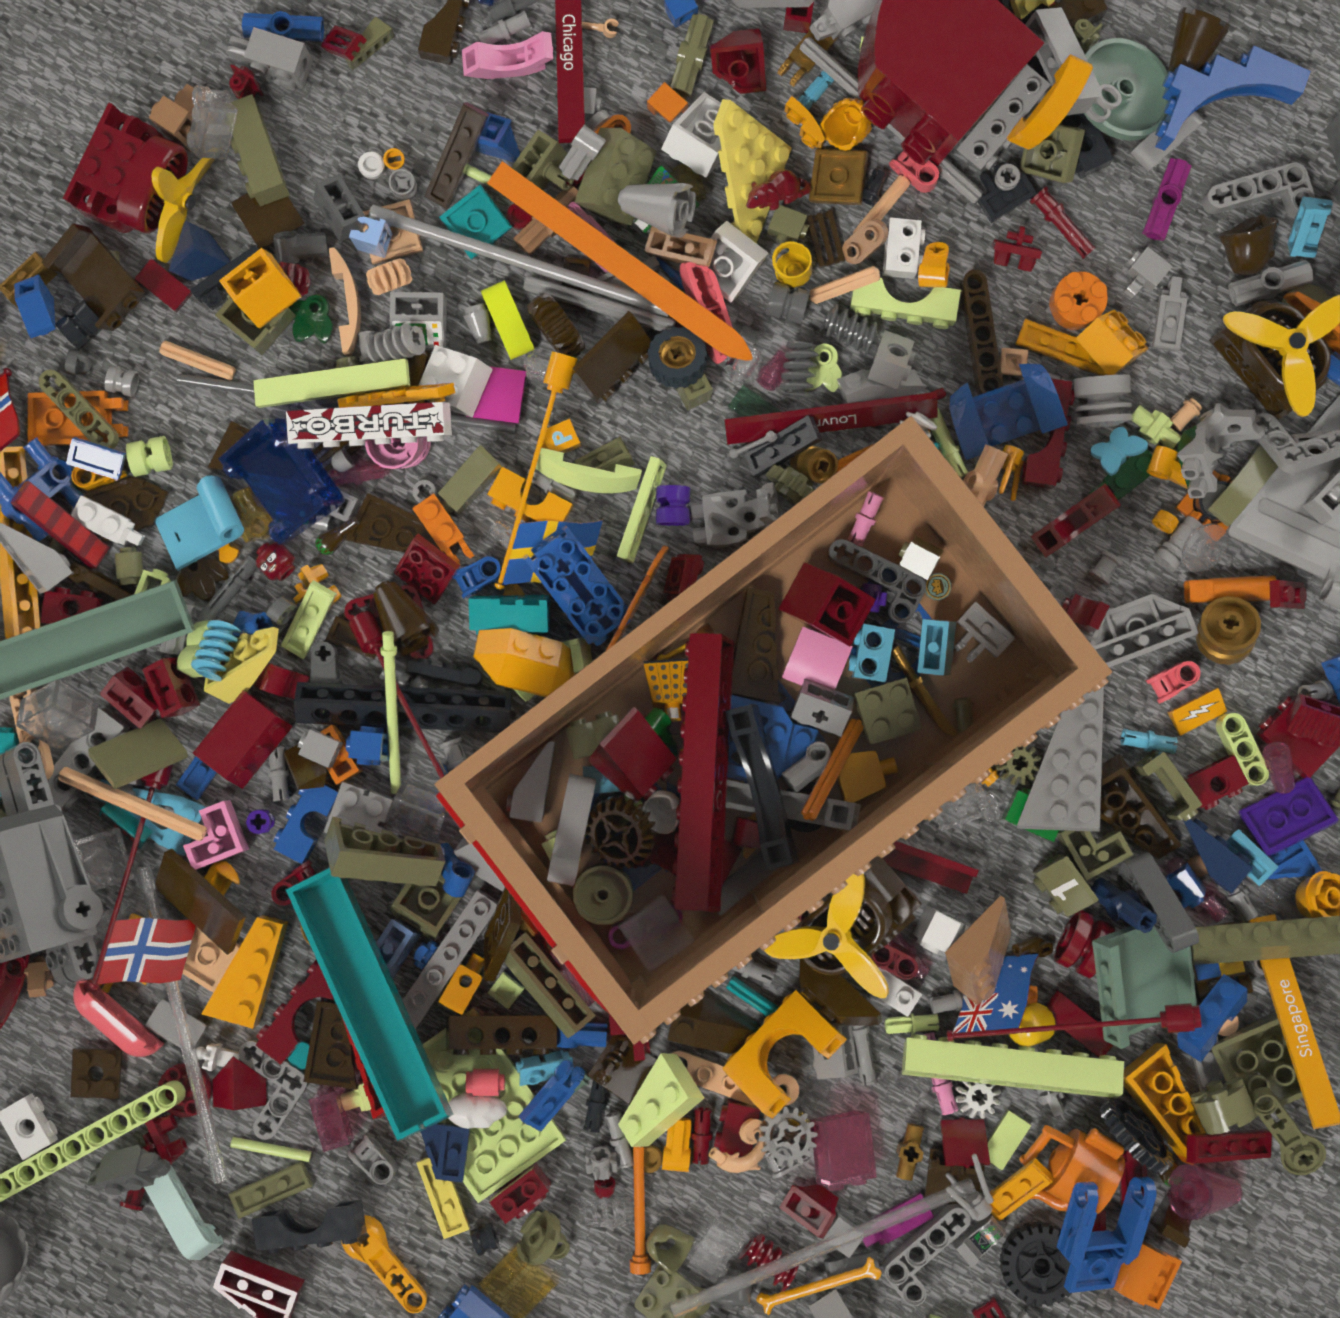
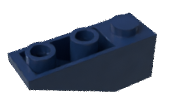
M1194 818L1193 821L1191 819L1184 821V825L1207 869L1210 879L1233 895L1253 871V868L1249 866L1252 861L1241 852L1235 855L1228 849L1230 844L1219 835L1212 837L1206 832L1208 827L1199 819Z

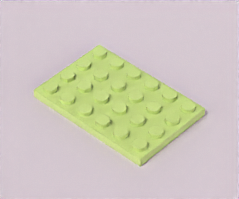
M472 1008L463 1016L480 1015L475 1008ZM446 1028L422 1044L448 1102L455 1096L466 1092L467 1071H473V1069H500V1074H505V1090L500 1091L499 1096L494 1097L506 1104V1115L495 1121L489 1128H470L463 1182L478 1203L566 1141V1137L553 1119L542 1131H538L521 1121L519 1115L536 1095L529 1085H519L520 1073H517L516 1066L504 1049H496V1055H480V1050H469V1055H453V1050H446ZM477 1028L470 1029L468 1039L472 1043H478L481 1039V1032ZM446 1118L439 1122L456 1125L452 1121H450L449 1118Z

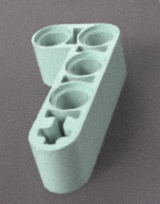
M170 1166V1171L166 1176L156 1178L154 1185L144 1188L181 1254L189 1260H201L222 1245L223 1238L221 1235L217 1236L214 1231L216 1228L212 1224L203 1222L175 1170Z

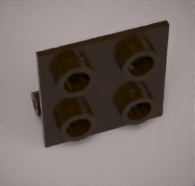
M613 1035L587 1076L630 1105L657 1059L646 1054V1060L634 1061L633 1043L627 1035Z
M930 1148L924 1198L926 1202L959 1204L946 1191L947 1187H951L962 1197L946 1177L947 1172L958 1181L968 1195L974 1191L980 1192V1182L975 1166H970V1168L965 1166H945L943 1149ZM981 1166L982 1171H983V1174H984V1172H985V1166Z

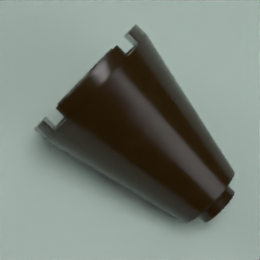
M1187 7L1181 8L1178 14L1168 72H1174L1179 64L1201 72L1204 64L1208 62L1229 32L1230 24L1226 23L1224 27L1220 25L1221 18L1197 9H1192L1191 14L1185 13Z
M384 581L376 586L373 597L384 632L391 631L394 633V646L397 647V653L400 652L402 656H406L416 652L429 643L427 638L431 634L434 638L438 635L439 629L437 624L396 582Z

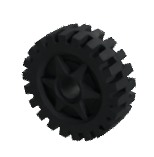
M1026 1223L1022 1228H1016L1012 1235L1009 1234L1006 1238L1007 1242L1001 1248L1002 1254H1000L999 1260L1003 1279L1009 1289L1020 1300L1022 1299L1027 1304H1035L1039 1307H1042V1304H1046L1047 1307L1053 1306L1054 1302L1059 1304L1063 1302L1062 1298L1065 1296L1069 1297L1072 1294L1064 1287L1070 1263L1056 1247L1061 1228L1056 1225L1053 1226L1051 1223ZM1038 1259H1047L1044 1268H1034L1035 1262Z

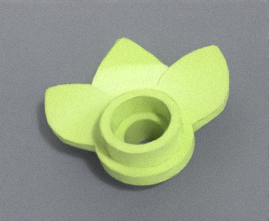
M820 344L813 350L819 353V356L811 357L810 359L817 364V367H812L808 370L815 374V377L807 378V382L814 386L813 388L805 389V392L818 388L822 383L828 390L835 392L839 387L837 379L842 378V371L837 365L838 352L836 348L830 344ZM822 352L829 354L828 361L823 362L820 359Z

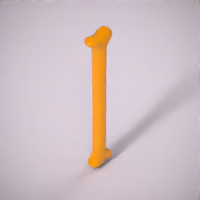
M868 1257L863 1267L773 1295L760 1292L756 1300L759 1304L763 1305L764 1313L770 1315L775 1305L866 1277L878 1280L881 1277L882 1271L875 1267L874 1259Z

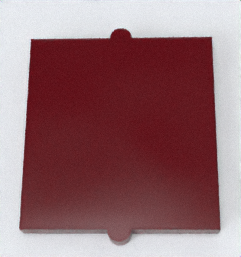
M961 1117L960 1120H940L945 1166H965L970 1168V1166H974L972 1154L977 1155L981 1166L990 1165L984 1119H965Z

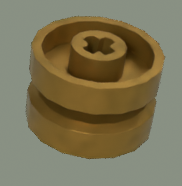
M1226 596L1215 599L1206 606L1197 627L1199 634L1196 635L1198 648L1207 659L1218 664L1231 665L1241 662L1250 655L1260 634L1261 620L1257 610L1249 602L1239 597Z

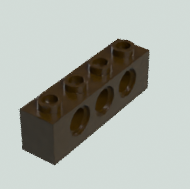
M549 1016L446 1017V1050H453V1055H469V1050H480V1055H496V1049H507V1055H522L523 1049H533V1054H549V1049L557 1048V1025ZM472 1028H477L481 1032V1039L476 1044L468 1039V1032ZM498 1028H504L508 1033V1038L504 1043H499L495 1038V1032ZM525 1028H530L534 1032V1039L531 1043H526L522 1039V1032Z

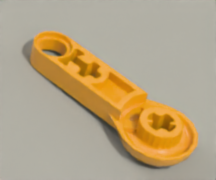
M364 1215L367 1233L369 1234L367 1241L369 1243L364 1244L363 1241L362 1244L359 1242L342 1244L344 1251L351 1258L368 1264L405 1310L410 1313H419L424 1309L428 1300L426 1291L389 1248L382 1224L376 1218ZM393 1273L397 1276L400 1274L404 1276L402 1283L406 1288L409 1283L412 1285L404 1295L400 1293L404 1289L400 1283L395 1285L392 1283ZM411 1293L420 1294L422 1304L419 1306L410 1305L408 1295Z

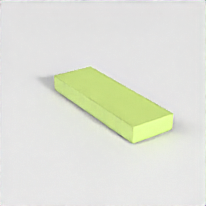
M313 580L306 591L281 647L304 659L337 593Z

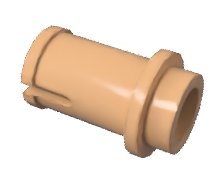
M1193 398L1185 400L1183 402L1184 405L1170 418L1173 422L1172 427L1176 431L1181 432L1195 416L1198 417L1200 415L1202 406Z

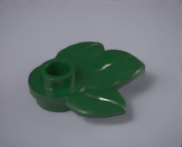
M314 294L309 296L306 301L297 300L290 305L289 309L296 315L293 319L295 321L292 328L295 341L302 342L315 335L319 341L326 344L333 331V322L328 315L330 311L328 300L322 295ZM315 303H317L319 306V309L316 313L313 311V305Z

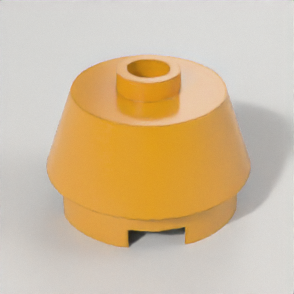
M1320 871L1298 885L1295 900L1297 908L1303 916L1307 918L1340 916V875Z

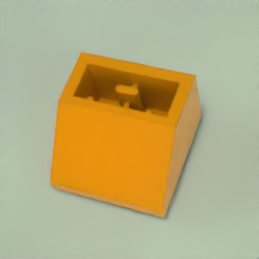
M263 248L259 249L219 280L233 301L259 329L302 297L273 255Z
M1115 309L1096 318L1076 337V340L1107 375H1117L1149 349L1145 344V338L1139 332H1134L1128 325L1129 321L1125 315L1119 311L1116 312Z

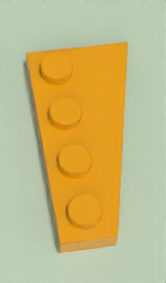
M454 383L418 385L355 394L337 400L339 408L382 406L384 404L400 405L404 404V402L417 404L424 403L428 399L430 403L446 401L445 396L455 394Z

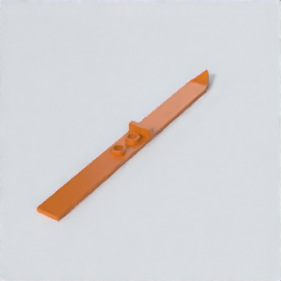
M503 161L500 163L487 184L717 351L736 359L745 361L753 359L746 342L735 329Z

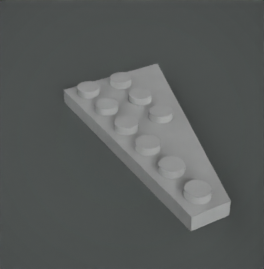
M1104 686L1096 692L1085 693L1083 695L1085 701L1075 709L1062 711L1061 720L1057 723L1017 824V829L1100 832Z

